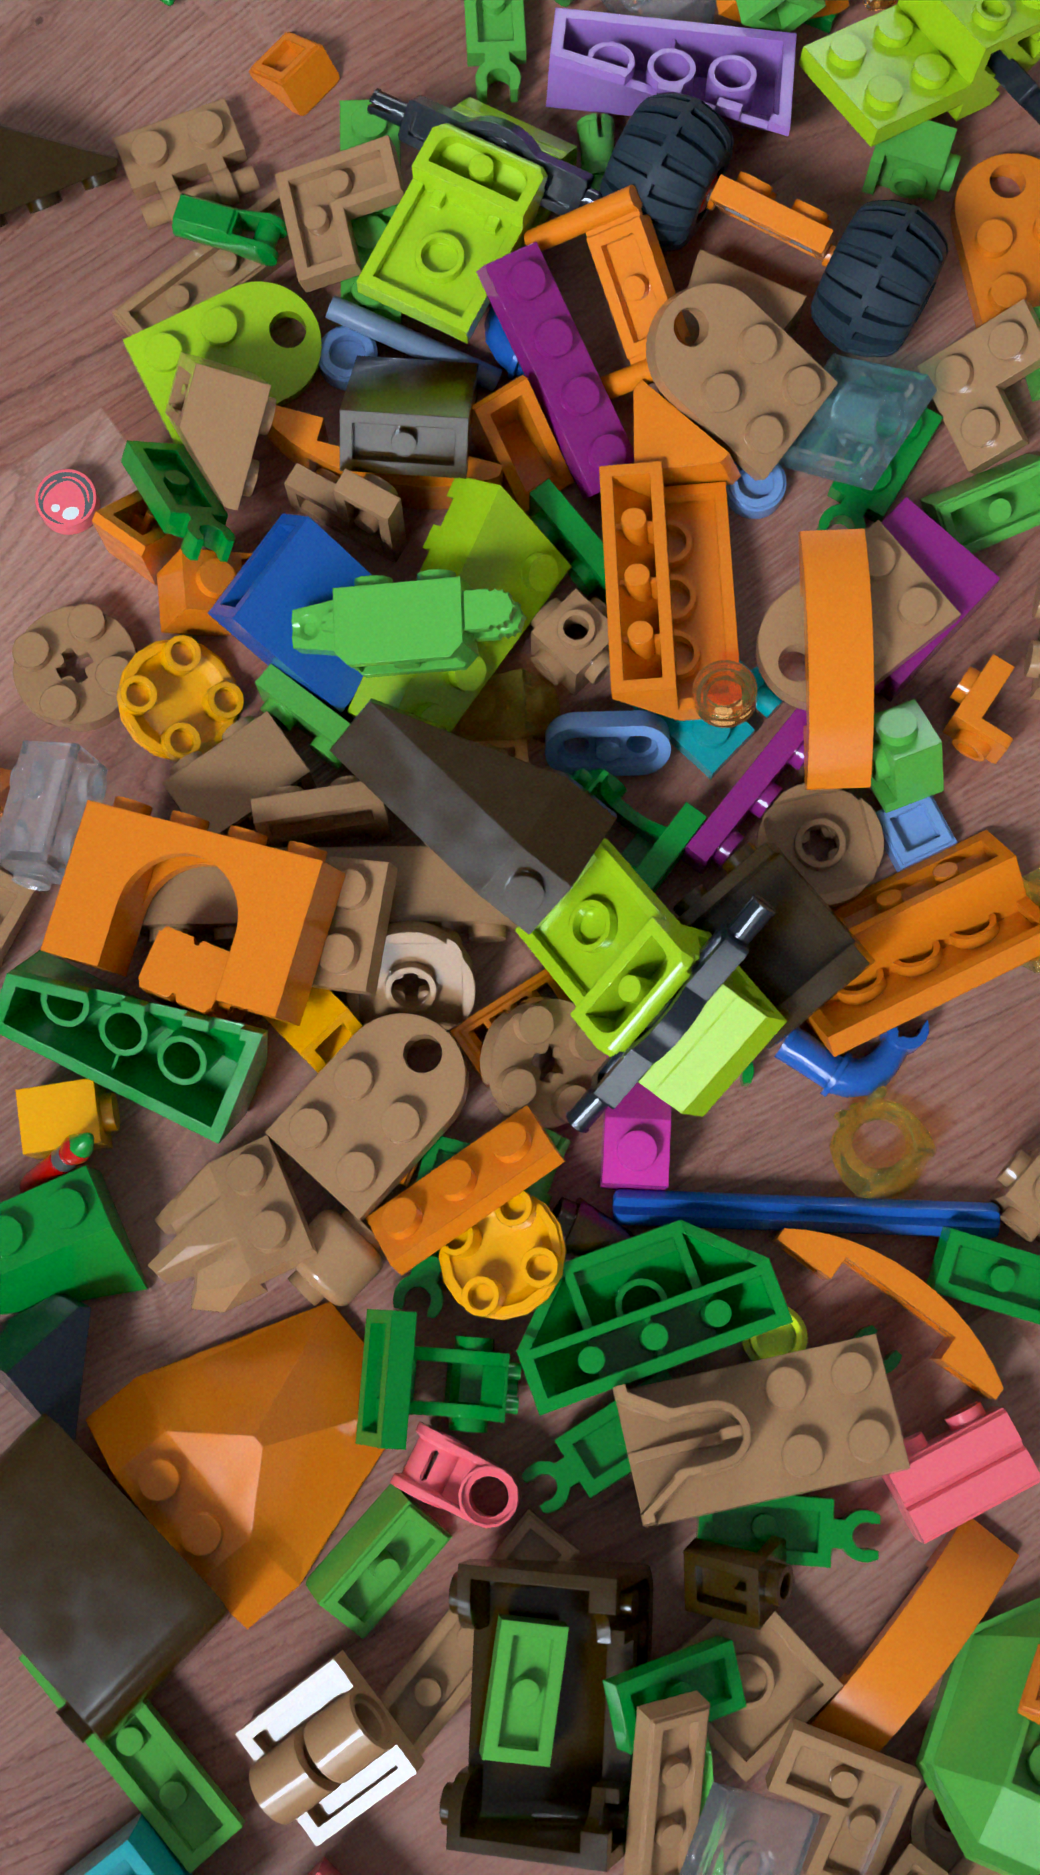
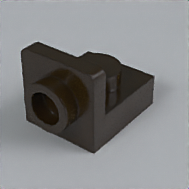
M771 1536L757 1553L699 1538H694L683 1550L686 1611L760 1630L778 1606L783 1607L789 1600L793 1587L794 1573L792 1567L786 1565V1539Z

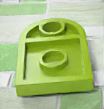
M260 281L247 282L232 287L123 339L124 346L174 444L183 443L165 411L180 352L254 373L271 385L269 396L276 398L277 406H283L295 400L310 386L319 368L322 349L320 328L315 315L307 303L286 287ZM281 318H294L303 325L306 335L299 345L285 348L274 342L270 335V330L273 324Z

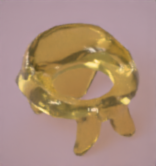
M885 1086L875 1089L865 1102L852 1103L848 1108L837 1111L833 1116L838 1121V1128L834 1132L829 1145L834 1168L844 1184L856 1196L868 1199H893L911 1190L919 1181L927 1161L937 1151L929 1131L915 1114L900 1103L883 1100L888 1091ZM873 1120H882L894 1124L902 1132L905 1139V1151L902 1158L890 1167L872 1168L863 1164L856 1157L853 1150L854 1135L863 1124Z

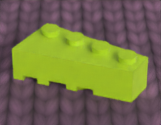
M468 477L466 479L454 478L446 495L453 500L441 526L433 524L423 545V548L429 552L420 572L433 569L450 570L456 573V577L461 576L474 590L488 589L493 591L496 588L498 591L503 589L506 593L509 592L515 603L518 602L521 605V610L527 617L522 627L523 633L571 568V565L501 485ZM519 632L516 635L517 637L511 636L510 639L503 637L502 640L478 642L479 656L467 670L372 678L363 676L347 712L355 719L370 699L373 698L445 726L447 731L451 732L522 633Z

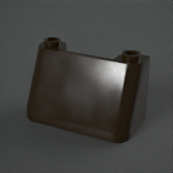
M43 1413L0 1455V1629L55 1688L60 1698L65 1702L55 1713L83 1744L94 1735L104 1746L225 1626L229 1611L209 1585L50 1416Z
M469 1559L458 1564V1571L455 1572L450 1583L449 1607L453 1614H458L459 1623L462 1628L474 1629L468 1765L460 1770L454 1782H447L442 1791L439 1813L441 1823L447 1826L446 1850L607 1872L625 1856L633 1754L617 1749L603 1680L651 1661L653 1618L652 1571L649 1565L626 1562ZM498 1614L565 1621L569 1626L550 1767L482 1760L479 1753Z

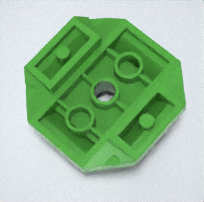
M1040 1597L977 1625L960 1652L944 1672L915 1763L929 1790H933L945 1820L965 1858L1001 1875H1040V1725L1018 1713L1019 1703L1038 1644H1040Z

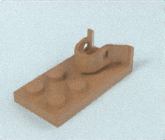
M876 1334L627 1389L625 1384L613 1387L640 1507L641 1520L645 1529L910 1469Z

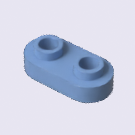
M649 711L570 712L555 718L545 731V757L547 763L551 768L564 773L568 772L569 774L579 771L581 768L585 770L601 768L613 776L646 775L662 768L669 760L671 754L670 731L667 723L659 715Z

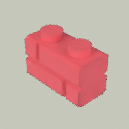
M976 1401L948 1415L945 1421L950 1429L927 1441L922 1432L903 1439L910 1469L883 1475L882 1478L916 1540L926 1544L1040 1483V1472L1027 1448L1023 1445L1022 1439L1011 1418L1003 1407L992 1406L985 1410L981 1402Z

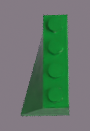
M41 950L6 974L0 991V1035L217 1144L246 1115L267 1064L268 1030L144 1001Z
M85 1165L0 1203V1315L23 1312L54 1294H69L79 1301H86L122 1293L149 1290L101 1171Z

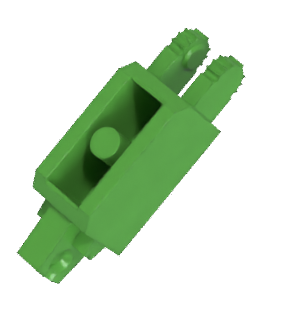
M443 569L425 570L417 573V581L393 583L392 578L387 576L368 575L355 578L354 586L333 588V600L292 610L293 648L303 654L338 656L348 666L354 668L366 678L467 670L479 656L478 642L502 640L503 637L510 639L511 636L517 637V633H522V627L527 617L521 610V605L518 602L515 603L509 592L506 593L503 589L498 591L496 588L493 591L488 589L474 590L461 576L456 577L454 571Z

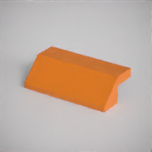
M662 461L599 466L612 699L678 721L706 719L700 713L697 706V693L703 682L719 673H732L740 676L726 481L664 487ZM717 678V679L711 681V682L704 688V690H703V692H702V696H701V705H702V708H703L704 694H705V692L707 691V689L709 688V686H711L715 681L720 680V679H725V678ZM731 679V680L736 681V682H738V683L741 684V681L736 680V679ZM720 682L714 685L707 697V711L710 718H716L715 712L719 709L730 710L732 717L743 716L741 688L728 682ZM737 702H740L742 704V708L740 710H735L733 708V705Z
M986 829L865 888L854 900L831 909L874 958L875 962L811 1015L806 1022L830 1053L836 1057L1039 957L1040 907L1026 894L1016 855Z

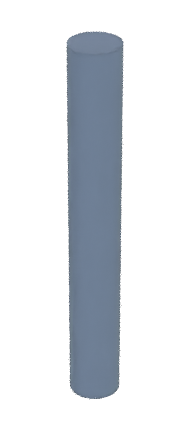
M336 295L332 298L327 310L326 319L416 359L479 363L478 386L488 391L494 392L503 371L498 367Z

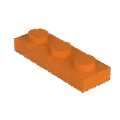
M526 1105L368 1215L366 1220L389 1264L402 1276L565 1161L537 1116Z

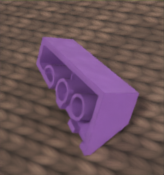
M555 7L546 107L632 116L640 103L650 96L664 93H680L697 97L704 101L721 116L729 127L766 130L789 137L797 33Z

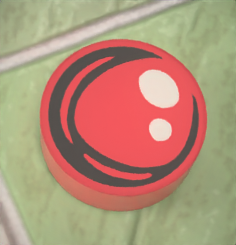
M62 469L52 472L41 481L36 491L35 504L41 518L51 530L64 535H74L87 530L93 525L92 519L95 511L100 509V498L93 483L86 475L76 470Z

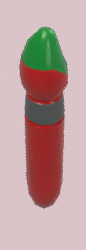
M80 1133L67 1136L60 1147L56 1148L25 1174L20 1181V1193L65 1175L76 1165L86 1162L94 1149L93 1134Z

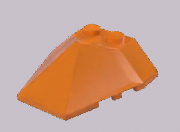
M331 1302L140 1375L85 1419L112 1474L148 1521L209 1585L224 1603L229 1613L246 1629H249L301 1585L352 1500L385 1450L355 1444L364 1341Z

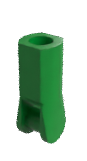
M185 193L180 195L172 220V229L175 237L225 250L265 266H275L277 264L279 253L275 249L279 238L286 237L288 233L285 221L273 214L234 208ZM242 230L255 232L254 238L242 237Z

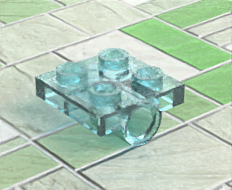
M832 354L823 369L838 384L778 463L781 467L872 491L937 392V389L927 374Z

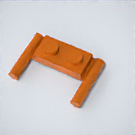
M634 185L622 188L529 229L524 233L526 246L537 242L541 252L586 233V240L627 359H629L631 364L600 377L610 400L632 392L641 380L648 385L654 383L646 358L648 330L659 308L676 294L649 214L643 215L641 210L642 202ZM680 311L674 321V333L682 344L689 346L686 343L685 337L690 336L683 312Z

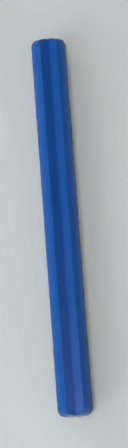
M619 1189L615 1191L612 1201V1218L620 1225L664 1226L678 1220H683L699 1228L780 1231L788 1228L825 1233L940 1237L942 1227L944 1226L987 1239L998 1236L1000 1229L998 1205L986 1202Z

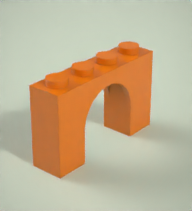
M115 796L112 806L87 800L40 950L72 962L126 977L145 914L160 888L176 875L189 869L216 867L225 874L235 892L238 906V922L215 1000L244 1011L300 1026L346 876L345 873L325 862L328 852L296 841H289L286 851L266 846L267 836L238 826H230L227 836L208 831L209 821L179 811H172L169 821L152 817L153 807L121 796Z

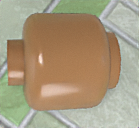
M347 1208L341 1214L327 1209L321 1211L308 1224L318 1254L302 1261L295 1267L296 1270L287 1279L314 1306L324 1297L334 1305L346 1306L353 1301L383 1268L382 1256L378 1252L381 1247L373 1231Z

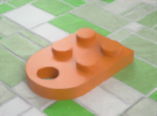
M1018 153L996 155L978 163L966 174L955 195L950 215L952 234L976 329L1023 299L1031 303L1032 307L1040 306V159ZM998 177L1010 178L1017 183L1021 194L1013 198L1001 197L992 190L990 181Z

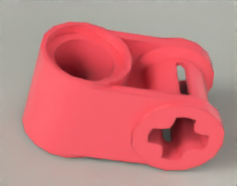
M419 1421L415 1429L419 1438L402 1473H394L390 1483L403 1492L431 1506L445 1509L476 1526L492 1528L507 1522L519 1508L522 1497L521 1486L515 1474L506 1467L473 1451L471 1446L459 1439ZM437 1450L438 1456L427 1479H425L424 1474ZM482 1477H496L508 1489L509 1499L507 1506L499 1514L490 1515L483 1513L476 1507L473 1501L472 1492L474 1485Z

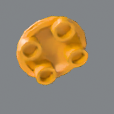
M185 635L174 636L170 640L155 641L135 653L121 673L116 696L121 721L134 742L156 757L176 762L195 751H201L204 754L224 741L222 738L223 733L237 721L238 714L243 709L244 704L243 693L236 685V680L223 659L204 645L199 644L192 637Z
M522 1191L443 1246L439 1252V1261L443 1281L457 1303L473 1315L508 1320L529 1314L549 1299L563 1274L566 1246L561 1224L547 1204L528 1192Z

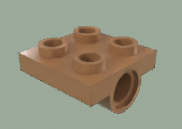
M343 1650L257 1714L235 1734L255 1761L250 1768L249 1781L253 1795L260 1807L271 1819L280 1824L288 1825L297 1819L316 1847L416 1774L425 1763V1760Z

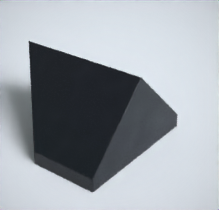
M54 1294L0 1324V1383L35 1419L39 1418L43 1413L47 1414L75 1440L91 1307L69 1294Z

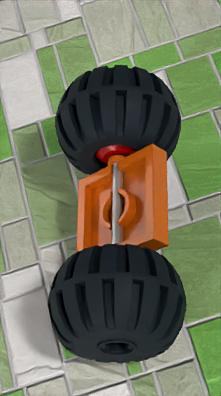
M664 93L650 96L640 103L627 122L607 164L599 190L603 197L629 185H634L642 202L643 215L649 214L662 252L676 251L687 245L698 231L708 211L713 210L716 206L721 212L822 262L826 269L811 304V315L824 337L840 350L863 357H887L900 349L914 323L918 321L949 253L947 237L933 218L913 204L896 200L870 201L857 210L838 243L834 230L829 228L832 222L828 219L829 215L798 199L795 200L790 209L775 201L777 194L772 192L774 189L772 186L740 171L736 181L725 176L734 148L733 135L721 116L704 101L697 97L680 93Z

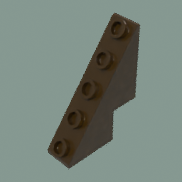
M0 124V227L8 224L4 213L25 204L30 214L49 208L63 201L59 190L81 181L85 191L118 178L114 168L118 164V159L114 156Z

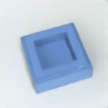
M933 796L885 813L883 809L875 812L883 830L884 849L897 873L957 843Z

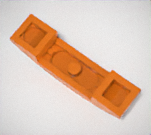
M276 405L272 425L267 434L268 439L295 464L298 463L313 472L317 468H323L340 477L343 471H340V446L329 444L324 418ZM469 456L468 478L501 485L504 488L502 464ZM353 472V473H355V474L359 475L360 477L364 478L365 474H367V473H369V472ZM369 473L382 478L392 485L398 492L397 497L401 498L402 507L449 509L453 500L446 495L454 478Z
M865 529L799 531L800 597L804 599L807 725L803 726L805 790L871 787L874 736V647L871 586Z
M784 1228L777 1231L770 1241L821 1280L831 1279L843 1263L944 1337L929 1358L982 1398L996 1400L1004 1389L987 1352L967 1323L934 1289L897 1262L853 1241L810 1230Z
M973 1518L950 1530L924 1564L928 1568L851 1673L849 1675L843 1673L839 1681L843 1687L808 1720L807 1724L880 1752L917 1709L960 1652L999 1593L1019 1555Z

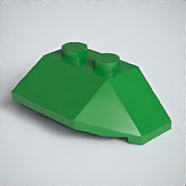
M678 1220L564 1262L561 1279L549 1299L536 1308L517 1349V1354L539 1416L611 1390L613 1387L633 1382L792 1323L793 1320L768 1257L743 1248L683 1220Z

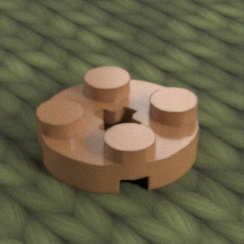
M92 604L62 607L38 618L27 628L25 633L15 640L12 648L14 683L21 699L38 719L48 724L52 723L57 727H68L70 731H92L110 724L120 716L116 696L121 673L135 653H137V649L124 627L116 619L104 614L98 607ZM75 655L80 659L90 657L93 663L85 668L88 678L79 683L72 676L61 677V670L67 666L66 661Z
M805 783L786 790L775 800L773 805L764 814L755 838V846L757 848L766 842L775 843L831 909L854 900L871 883L884 854L883 830L875 811L862 798L858 800L851 793L841 789L805 790ZM819 830L823 839H834L836 848L828 852L827 861L820 862L816 860L814 855L805 854L802 846L809 842V832Z
M401 921L388 924L376 996L346 992L348 1006L360 1022L361 1017L365 1024L386 1015L407 1013L428 1018L448 1032V1030L458 1025L462 1018L464 1021L473 1008L476 987L474 964L470 955L463 947L462 939L457 932L450 928L437 927L436 925L420 921ZM414 973L418 974L419 978L425 979L429 985L420 986L418 995L408 996L405 995L404 986L394 985L393 982L395 979L403 978L404 974ZM422 1039L415 1042L411 1048L429 1046L438 1042L432 1039Z
M532 997L521 1001L524 1004L517 1006L510 1013L503 1012L492 1023L481 1049L480 1072L483 1083L490 1085L492 1096L498 1102L493 1103L503 1115L509 1118L528 1105L544 1128H555L569 1123L566 1119V1113L574 1107L591 1087L592 1076L604 1063L607 1055L595 1047L571 1017L570 1013L575 1009V1004L549 997ZM550 1046L555 1058L554 1068L552 1072H548L544 1079L539 1080L541 1069L533 1065V1058L536 1053L545 1054Z

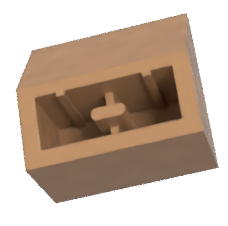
M180 352L165 413L218 500L226 508L238 511L241 496L250 497L253 493L259 472V460L253 459L252 455L258 434L266 436L270 430L275 414L276 398L269 396L271 385L252 372Z

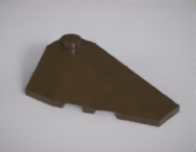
M373 698L370 699L329 750L478 895L529 935L573 887L617 819L615 812L564 772L545 766L543 769L508 755L507 750L488 743L487 746L468 740L448 732L445 726Z

